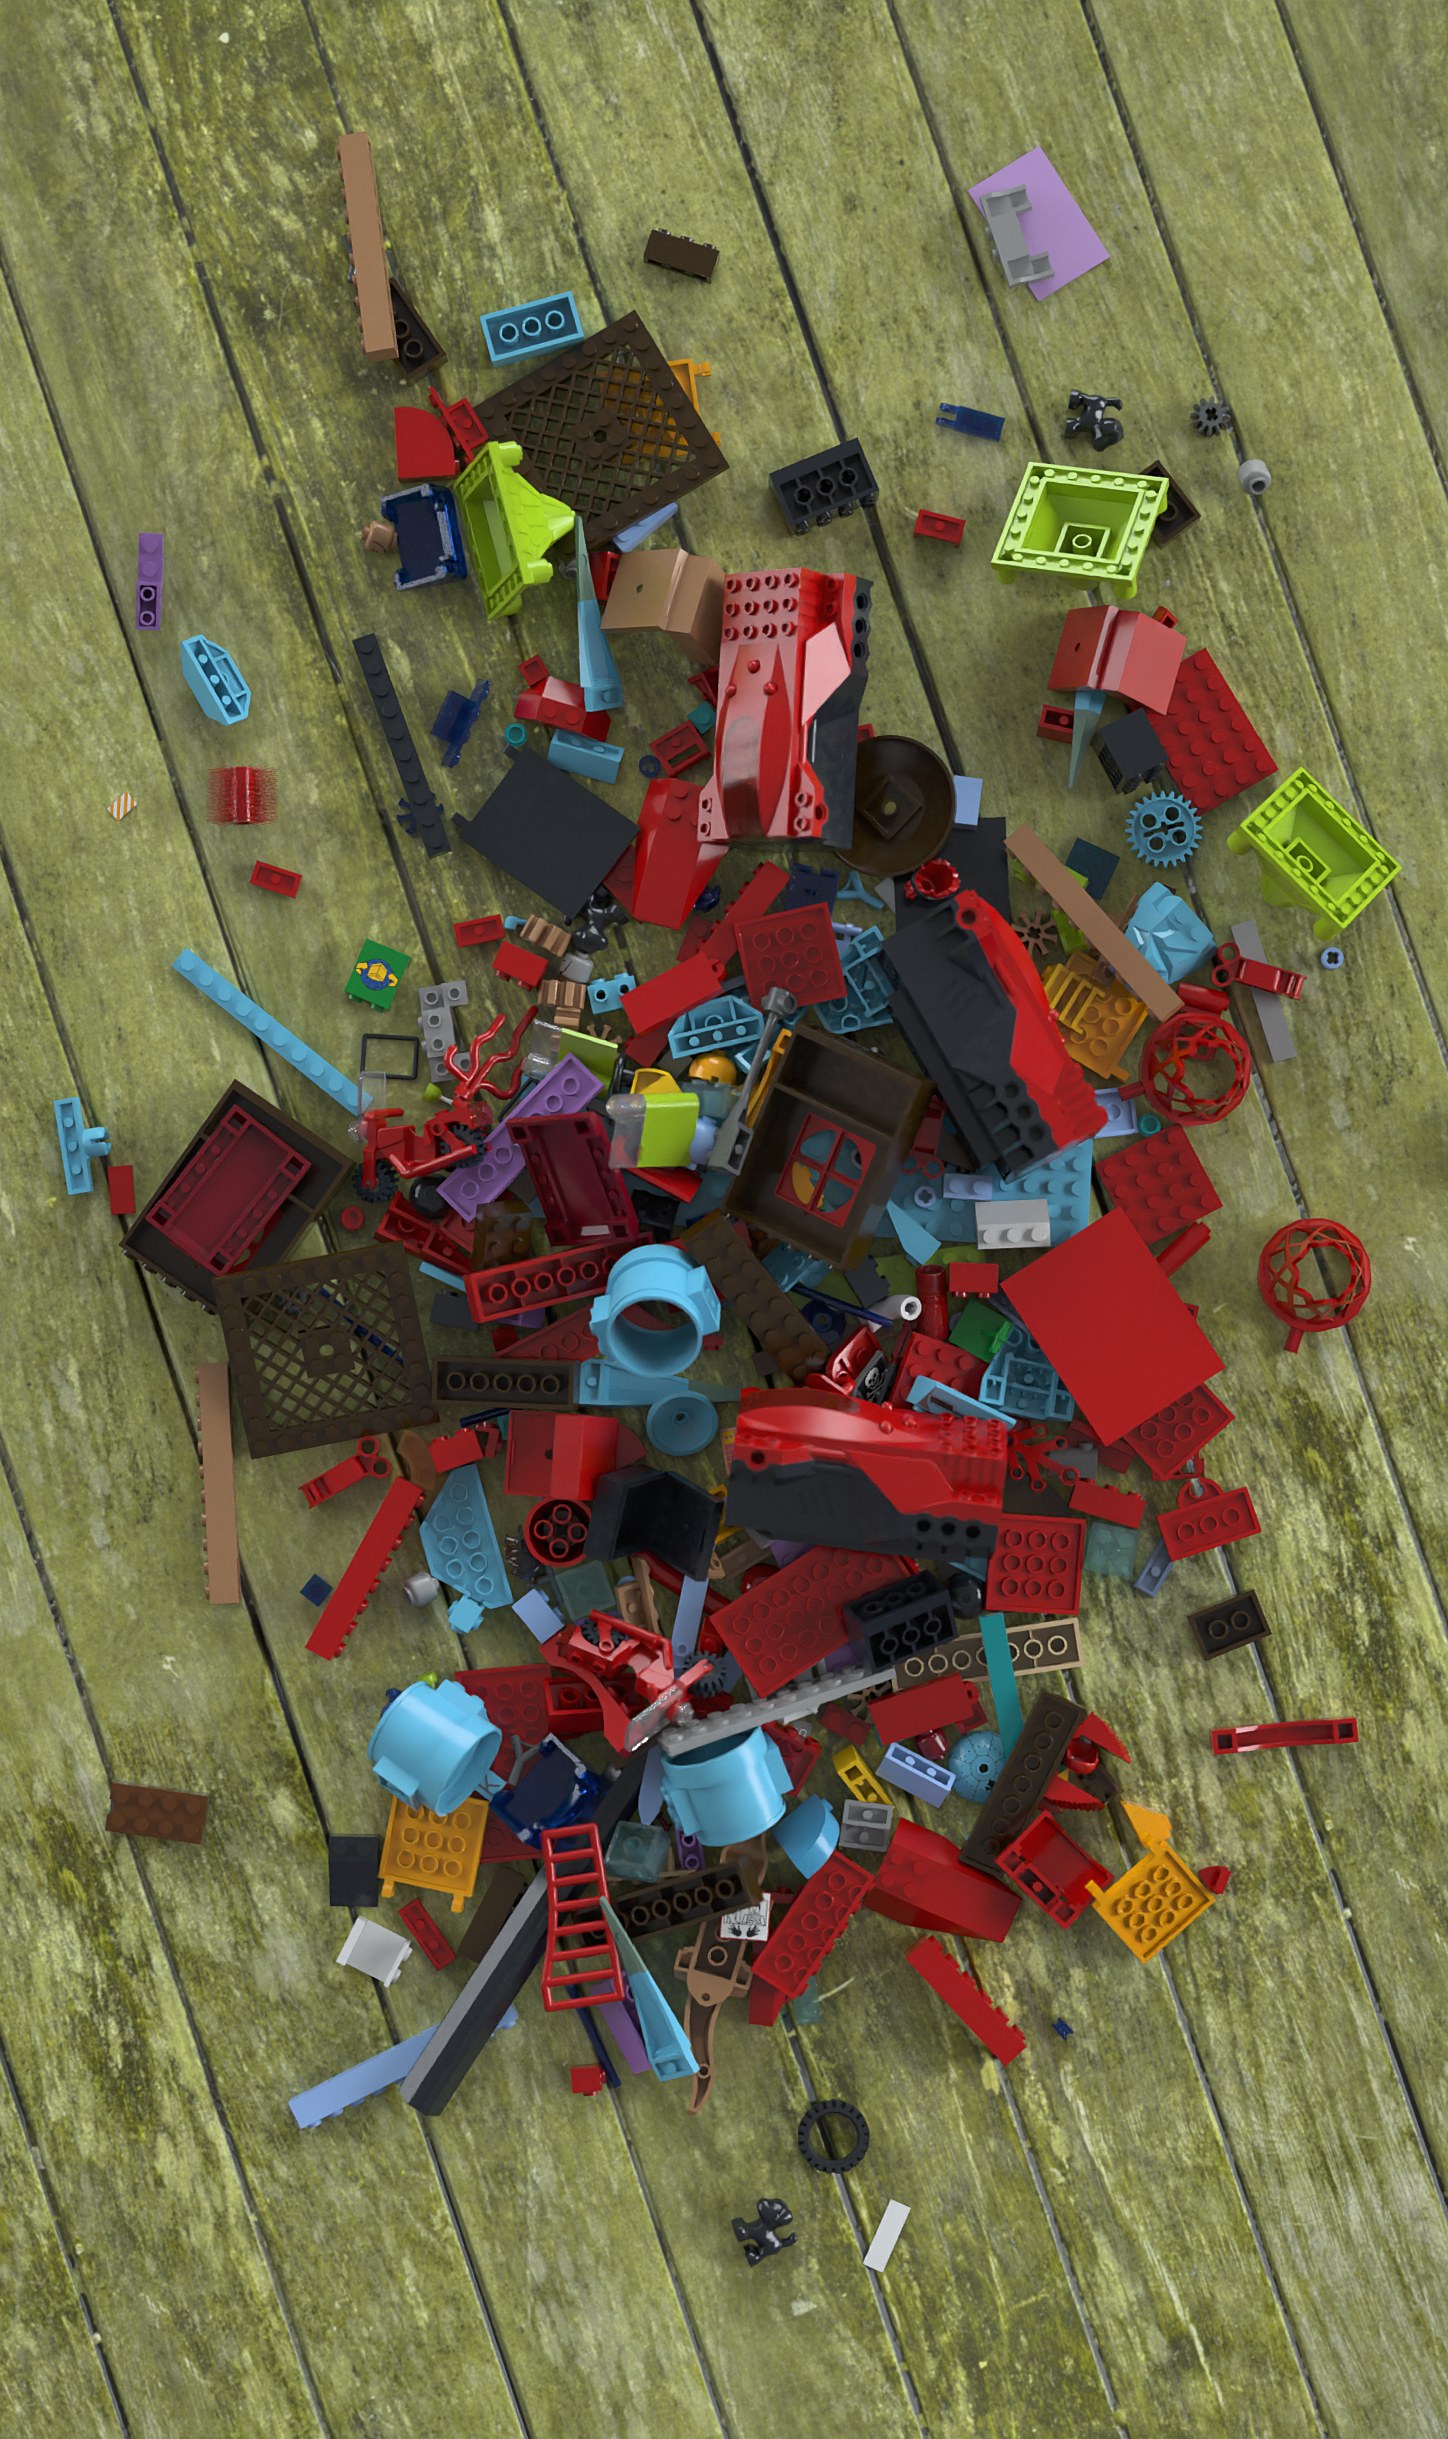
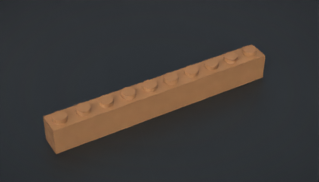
M366 131L338 136L339 146H336V154L338 160L342 162V167H339L338 170L340 180L344 182L345 186L344 189H341L343 202L347 203L348 209L344 210L346 224L350 225V231L347 232V240L349 246L353 248V253H350L349 256L351 266L355 268L356 275H352L355 290L358 289L359 295L355 297L357 311H361L358 326L360 333L364 334V340H361L363 355L367 354L371 363L399 358L371 141Z
M1023 823L1003 841L1008 846L1004 849L1013 860L1018 858L1023 863L1020 867L1029 878L1033 875L1038 880L1036 887L1045 896L1049 893L1054 901L1051 904L1060 914L1065 911L1070 917L1067 922L1075 931L1081 929L1086 935L1083 938L1086 944L1091 949L1096 947L1102 953L1098 956L1107 967L1112 965L1117 972L1114 976L1121 984L1125 985L1128 983L1133 989L1130 994L1138 1003L1141 1001L1145 1002L1149 1007L1146 1012L1154 1021L1159 1018L1162 1023L1165 1022L1184 1005V1002L1026 823Z
M230 1362L199 1363L198 1369H195V1383H199L200 1393H196V1406L200 1407L201 1417H197V1429L202 1431V1441H198L199 1455H203V1465H199L200 1479H204V1489H201L200 1496L201 1503H205L206 1512L202 1513V1527H206L207 1537H203V1550L208 1553V1561H204V1573L209 1575V1585H205L206 1599H210V1604L240 1603L242 1598Z

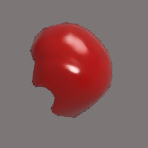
M1071 1740L1062 1759L1070 1771L1077 1774H1089L1095 1770L1098 1764L1099 1751L1092 1744L1083 1740Z

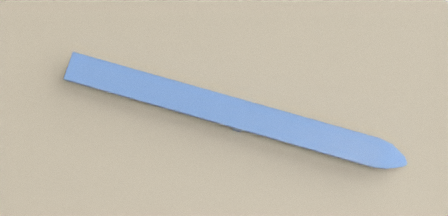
M686 1575L684 1577L671 1639L674 1684L682 1676L685 1659H689V1655L694 1653L709 1578H706V1582H696ZM658 1744L648 1750L639 1793L638 1810L641 1824L644 1828H647L652 1823L663 1802L659 1787H662L660 1778L667 1774L661 1762L663 1749Z

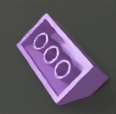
M625 1968L621 1970L626 1998L623 2001L599 2004L598 2006L633 2074H637L653 2067L649 2062L636 2004ZM613 1978L603 1979L590 1987L592 1995L615 1992Z

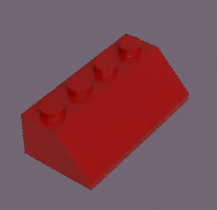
M636 1673L619 1674L612 1680L604 1676L605 1679L602 1681L606 1687L610 1685L618 1694V1697L615 1698L618 1703L621 1704L623 1702L632 1712L629 1715L633 1722L637 1720L642 1725L645 1717V1704L643 1696L635 1689ZM578 1677L543 1679L544 1711L548 1734L604 1731V1715L601 1703L595 1691L587 1682Z

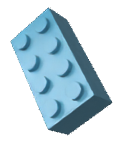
M571 291L479 316L494 369L570 348L585 340Z

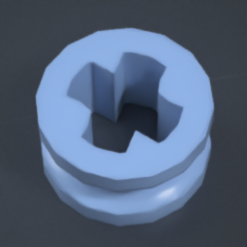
M1328 948L1321 955V963L1326 969H1336L1343 963V953L1338 948ZM1330 952L1331 955L1333 953L1337 954V964L1334 965L1333 962L1329 964L1326 961L1329 958L1327 953Z
M928 1186L918 1188L914 1194L915 1203L921 1208L930 1207L936 1200L935 1191ZM923 1190H926L927 1194L932 1196V1199H928L929 1203L924 1204L923 1200L918 1199V1195H921Z

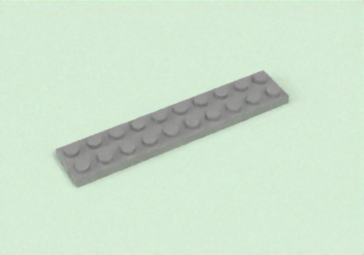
M863 1664L846 1665L839 1672H827L821 1674L819 1679L801 1681L797 1683L796 1687L778 1689L775 1691V1694L763 1699L758 1696L752 1699L753 1702L745 1705L742 1703L735 1704L730 1707V1710L725 1712H712L705 1719L689 1720L685 1723L684 1727L664 1729L662 1734L656 1735L658 1745L670 1756H674L897 1677L895 1668L890 1667L884 1672L872 1675Z

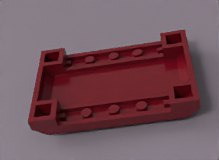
M236 1104L220 1122L221 1124L162 1199L156 1203L145 1217L148 1222L217 1276L226 1275L312 1165Z
M594 1112L509 1118L506 1121L505 1125L512 1144H519L545 1213L547 1223L544 1225V1229L551 1247L630 1242L637 1239L638 1218L599 1115Z

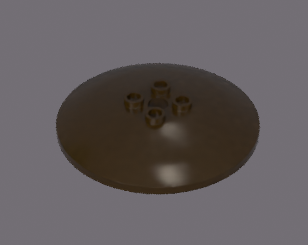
M881 735L857 743L852 849L831 851L836 858L856 872L877 878L906 875L921 868L934 858L948 840L957 812L955 784L944 761L928 746L905 736ZM889 802H894L896 805L895 811L892 814H886L885 806Z

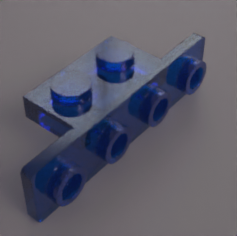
M478 679L470 699L452 690L448 691L430 732L431 735L449 743L441 766L453 768L459 762L462 746L470 738L471 732L469 730L473 722L480 715V705L490 692L489 685L491 682L489 680Z

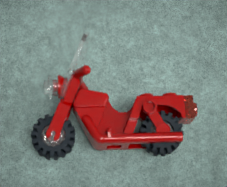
M384 1070L362 1071L358 1077L357 1121L350 1122L348 1128V1135L352 1141H355L357 1144L368 1143L363 1150V1163H360L358 1165L359 1168L354 1170V1173L357 1175L352 1176V1180L356 1181V1184H352L353 1189L358 1188V1191L355 1192L356 1195H362L360 1199L363 1201L367 1200V1203L383 1202L396 1194L393 1190H398L399 1186L395 1185V1182H399V1177H394L397 1173L404 1179L427 1176L450 1166H456L457 1169H465L479 1165V1162L484 1160L482 1156L487 1155V1152L492 1150L489 1142L483 1143V1140L487 1139L486 1136L480 1135L483 1132L480 1128L494 1123L492 1109L487 1104V1101H478L471 1104L466 1101L455 1105V1110L451 1112L445 1109L434 1113L435 1118L426 1121L423 1125V1137L415 1134V1126L412 1124L387 1127L385 1118L401 1117L404 1115V1110L402 1108H386V1074Z
M592 1609L589 1619L586 1618L583 1624L582 1634L580 1626L576 1627L568 1624L564 1632L561 1631L556 1640V1645H558L557 1656L609 1677L611 1680L629 1666L635 1671V1689L650 1701V1707L635 1717L627 1726L624 1748L629 1752L670 1722L676 1721L680 1726H683L684 1723L689 1724L694 1710L691 1709V1704L688 1701L694 1696L699 1697V1694H703V1698H707L708 1693L713 1697L715 1696V1691L719 1693L724 1686L726 1665L725 1663L722 1664L723 1660L721 1657L716 1660L717 1654L713 1653L712 1656H709V1651H705L704 1655H701V1651L696 1652V1657L693 1653L690 1654L689 1659L686 1658L684 1661L682 1676L674 1684L673 1653L670 1640L627 1623L621 1617L617 1619V1615L614 1613L610 1616L608 1611L602 1613ZM626 1635H629V1636H631V1637H633V1638L630 1639V1640H627V1639H625V1636H626Z

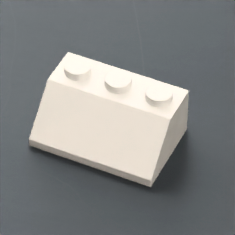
M1047 1199L975 1202L977 1250L1051 1246Z

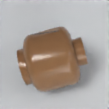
M374 520L370 523L369 527L364 526L361 540L365 541V548L368 551L386 555L389 550H394L398 533L394 532L392 525Z

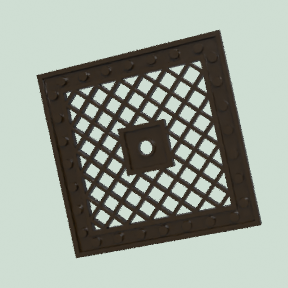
M633 310L472 408L492 442L497 441L500 444L514 441L517 445H520L523 458L520 460L519 465L511 466L514 473H518L540 494L552 497L547 488L558 490L555 498L558 501H561L563 492L573 494L571 504H564L568 505L571 511L585 513L582 525L587 554L730 468L636 310ZM618 353L629 355L627 365L616 363ZM612 354L611 361L603 360ZM634 357H636L642 368L632 366ZM598 365L609 367L606 377L596 375ZM592 366L590 373L583 372ZM614 368L625 371L622 380L612 378ZM630 372L641 374L638 384L628 382ZM646 375L653 387L644 385ZM578 377L588 379L586 389L575 387ZM571 379L570 386L563 385V383ZM594 381L604 383L602 393L591 391ZM610 384L620 386L618 396L607 394ZM626 388L636 390L634 400L623 398ZM557 390L568 392L565 402L555 400ZM551 391L549 398L542 397L543 395ZM642 391L653 393L650 403L639 401ZM573 393L584 395L581 405L571 403ZM658 395L665 407L655 405ZM589 397L600 399L597 409L587 407ZM605 400L616 402L614 412L609 405L604 407ZM537 402L548 404L545 414L535 412ZM531 403L529 411L522 409ZM621 404L632 406L630 416L619 414ZM553 405L563 407L561 418L551 416ZM637 407L648 409L646 419L635 417ZM569 409L580 411L577 421L566 419ZM653 411L664 413L662 423L651 421ZM585 412L592 414L583 420ZM517 414L527 416L525 426L514 424ZM669 415H671L677 426L667 424ZM533 418L543 420L541 430L530 428ZM618 420L628 422L625 431ZM549 421L559 423L557 433L546 431ZM633 423L644 425L641 435L631 433ZM565 425L572 426L568 429L572 437L562 435ZM649 426L660 429L657 439L647 437ZM513 430L523 432L520 442ZM665 430L676 432L674 442L663 440ZM528 433L539 436L536 446L526 444ZM598 433L607 434V438L603 443H596L594 441ZM681 433L689 446L679 444ZM544 437L555 439L552 449L542 447ZM630 439L639 441L637 451L629 450L633 447ZM560 440L571 443L568 453L558 451ZM645 442L655 444L653 455L642 453ZM576 444L583 456L574 454ZM661 446L672 448L669 458L658 456ZM677 449L688 452L685 462L674 460ZM525 450L534 451L532 462ZM540 453L550 455L548 465L537 463ZM693 453H694V455H695L696 458L691 461L692 456H693ZM624 455L635 457L632 467L622 465ZM556 456L566 458L564 469L553 467ZM618 456L616 463L609 462L610 460ZM640 458L651 460L648 471L638 469ZM572 460L582 462L580 472L569 470ZM656 462L667 464L665 474L654 472ZM588 464L592 471L597 469L596 476L585 474ZM673 465L680 467L671 473ZM604 467L615 469L612 480L601 477ZM536 469L546 471L544 480L541 479ZM620 471L631 473L628 483L617 481ZM551 472L562 474L559 485L549 483ZM636 474L647 476L644 487L634 485ZM567 476L578 478L575 488L565 486ZM652 478L660 479L659 481L650 485ZM583 479L594 482L591 492L581 490ZM599 483L610 485L608 495L597 493ZM615 487L626 489L624 499L613 497ZM632 490L639 492L630 498ZM579 495L589 497L587 508L576 506ZM595 499L606 501L603 511L592 509ZM611 502L619 504L616 507L609 510ZM591 515L599 516L596 519L589 522ZM570 531L553 544L565 566L576 560L575 531Z
M403 1239L211 1278L251 1460L440 1422L438 1406L432 1405V1377ZM384 1270L385 1275H383L379 1271ZM367 1273L363 1280L355 1277V1275ZM372 1274L382 1280L377 1289L366 1284ZM343 1278L339 1285L330 1281ZM348 1279L358 1285L353 1294L343 1289ZM319 1283L315 1290L307 1286L310 1284ZM324 1284L334 1289L329 1299L319 1293ZM386 1284L390 1298L381 1293ZM295 1287L291 1294H288L285 1291H283L284 1289ZM363 1288L373 1294L367 1303L357 1298ZM300 1289L310 1294L305 1304L295 1298ZM271 1292L267 1299L259 1295ZM339 1293L349 1299L343 1308L333 1302ZM276 1294L287 1299L281 1308L271 1303ZM247 1297V1299L242 1304L241 1298ZM377 1297L387 1303L381 1312L371 1306ZM253 1298L263 1304L257 1313L247 1307ZM315 1298L325 1303L320 1312L309 1307ZM291 1302L301 1308L296 1317L286 1312ZM353 1302L363 1307L358 1316L347 1311ZM391 1306L393 1310L394 1320L386 1316V1313L388 1312ZM267 1307L277 1313L272 1322L262 1317ZM329 1307L339 1312L334 1321L324 1316ZM367 1311L377 1316L372 1325L362 1320ZM305 1312L316 1317L310 1326L300 1321ZM245 1313L253 1317V1320L248 1325V1327L245 1318ZM281 1316L292 1322L286 1331L276 1325ZM343 1316L354 1321L348 1330L346 1321L340 1322ZM320 1320L327 1324L325 1326L316 1327ZM381 1320L392 1325L386 1335L376 1329ZM257 1321L268 1327L262 1336L252 1330ZM358 1324L368 1330L362 1339L353 1334ZM296 1325L304 1329L298 1331L299 1339L290 1334ZM272 1330L282 1335L277 1344L266 1339ZM395 1330H397L399 1343L390 1338ZM372 1333L382 1339L377 1348L367 1343ZM250 1336L258 1340L253 1349ZM286 1339L296 1344L291 1353L281 1348ZM350 1339L358 1343V1346L355 1348L353 1353L351 1349ZM386 1342L396 1347L391 1357L381 1351ZM262 1344L273 1349L267 1358L257 1352ZM324 1345H330L334 1351L330 1355H323L320 1352V1348ZM363 1347L372 1352L367 1362L357 1356ZM300 1348L302 1349L304 1361L295 1357ZM277 1352L287 1358L282 1367L272 1362ZM400 1352L402 1353L404 1365L395 1360ZM377 1356L387 1361L381 1370L371 1365ZM254 1358L263 1363L258 1372ZM291 1361L301 1367L296 1376L286 1370ZM354 1361L363 1366L358 1375L350 1371L355 1370ZM391 1364L401 1370L396 1379L386 1374ZM267 1366L277 1371L273 1380L262 1375ZM367 1370L377 1375L372 1384L362 1379ZM305 1371L307 1372L308 1379L314 1378L311 1384L300 1379ZM338 1373L334 1380L326 1376ZM344 1374L353 1379L348 1389L338 1383ZM405 1374L407 1377L408 1387L400 1383L401 1379ZM282 1375L292 1380L287 1389L276 1384ZM382 1378L391 1383L386 1393L376 1387ZM320 1379L330 1384L325 1393L314 1388ZM260 1381L268 1385L263 1394ZM358 1383L368 1388L363 1397L352 1392ZM296 1384L306 1389L301 1398L291 1393ZM396 1387L405 1392L400 1401L390 1396ZM334 1388L344 1393L339 1402L329 1397ZM272 1389L283 1394L277 1403L267 1397ZM372 1392L382 1397L377 1406L367 1401ZM310 1393L321 1398L315 1407L305 1401ZM411 1396V1402H406ZM287 1397L297 1403L292 1411L281 1406ZM348 1397L358 1402L353 1411L343 1405ZM325 1401L335 1407L330 1415L319 1410ZM386 1401H389L393 1404L391 1406L382 1407ZM264 1402L273 1407L268 1416ZM363 1405L370 1409L359 1412ZM301 1406L311 1411L306 1420L296 1415ZM339 1410H341L342 1412H344V1413L346 1414V1415H341V1416H336V1417H335V1415L337 1414V1412H338ZM277 1411L287 1416L282 1425L272 1420ZM315 1415L322 1418L321 1420L312 1421ZM291 1420H294L297 1423H299L296 1425L288 1426Z

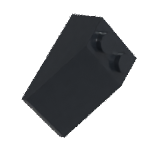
M330 1834L328 1860L330 1906L378 1907L380 1834Z

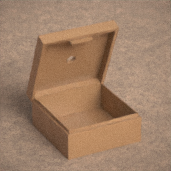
M681 548L622 552L599 629L606 634L666 631L693 662L718 666L723 625L722 615L724 613L725 573L713 558L688 555ZM643 586L642 591L638 593L640 587Z

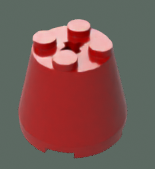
M549 1496L539 1501L529 1512L524 1527L525 1541L532 1555L543 1564L552 1567H570L588 1556L582 1552L592 1511L581 1500L557 1499ZM559 1523L561 1525L568 1524V1535H558L556 1533Z

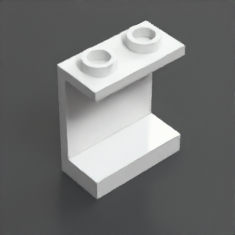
M360 1915L336 1962L344 1966L347 1963L384 1982V1986L388 1988L391 1982L396 1983L401 1973L398 1967L402 1960L407 1961L412 1951V1948L409 1947L411 1941Z

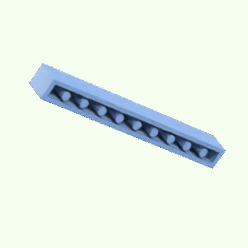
M513 2003L496 2029L502 2027L503 2030H506L516 2024L515 2020L518 2019L519 2015ZM440 2023L291 2098L288 2104L300 2128L302 2129L306 2126L308 2129L314 2128L322 2123L320 2119L328 2115L330 2118L341 2114L343 2107L349 2104L355 2107L365 2101V2096L371 2093L373 2096L384 2092L387 2090L386 2085L392 2082L395 2085L402 2083Z

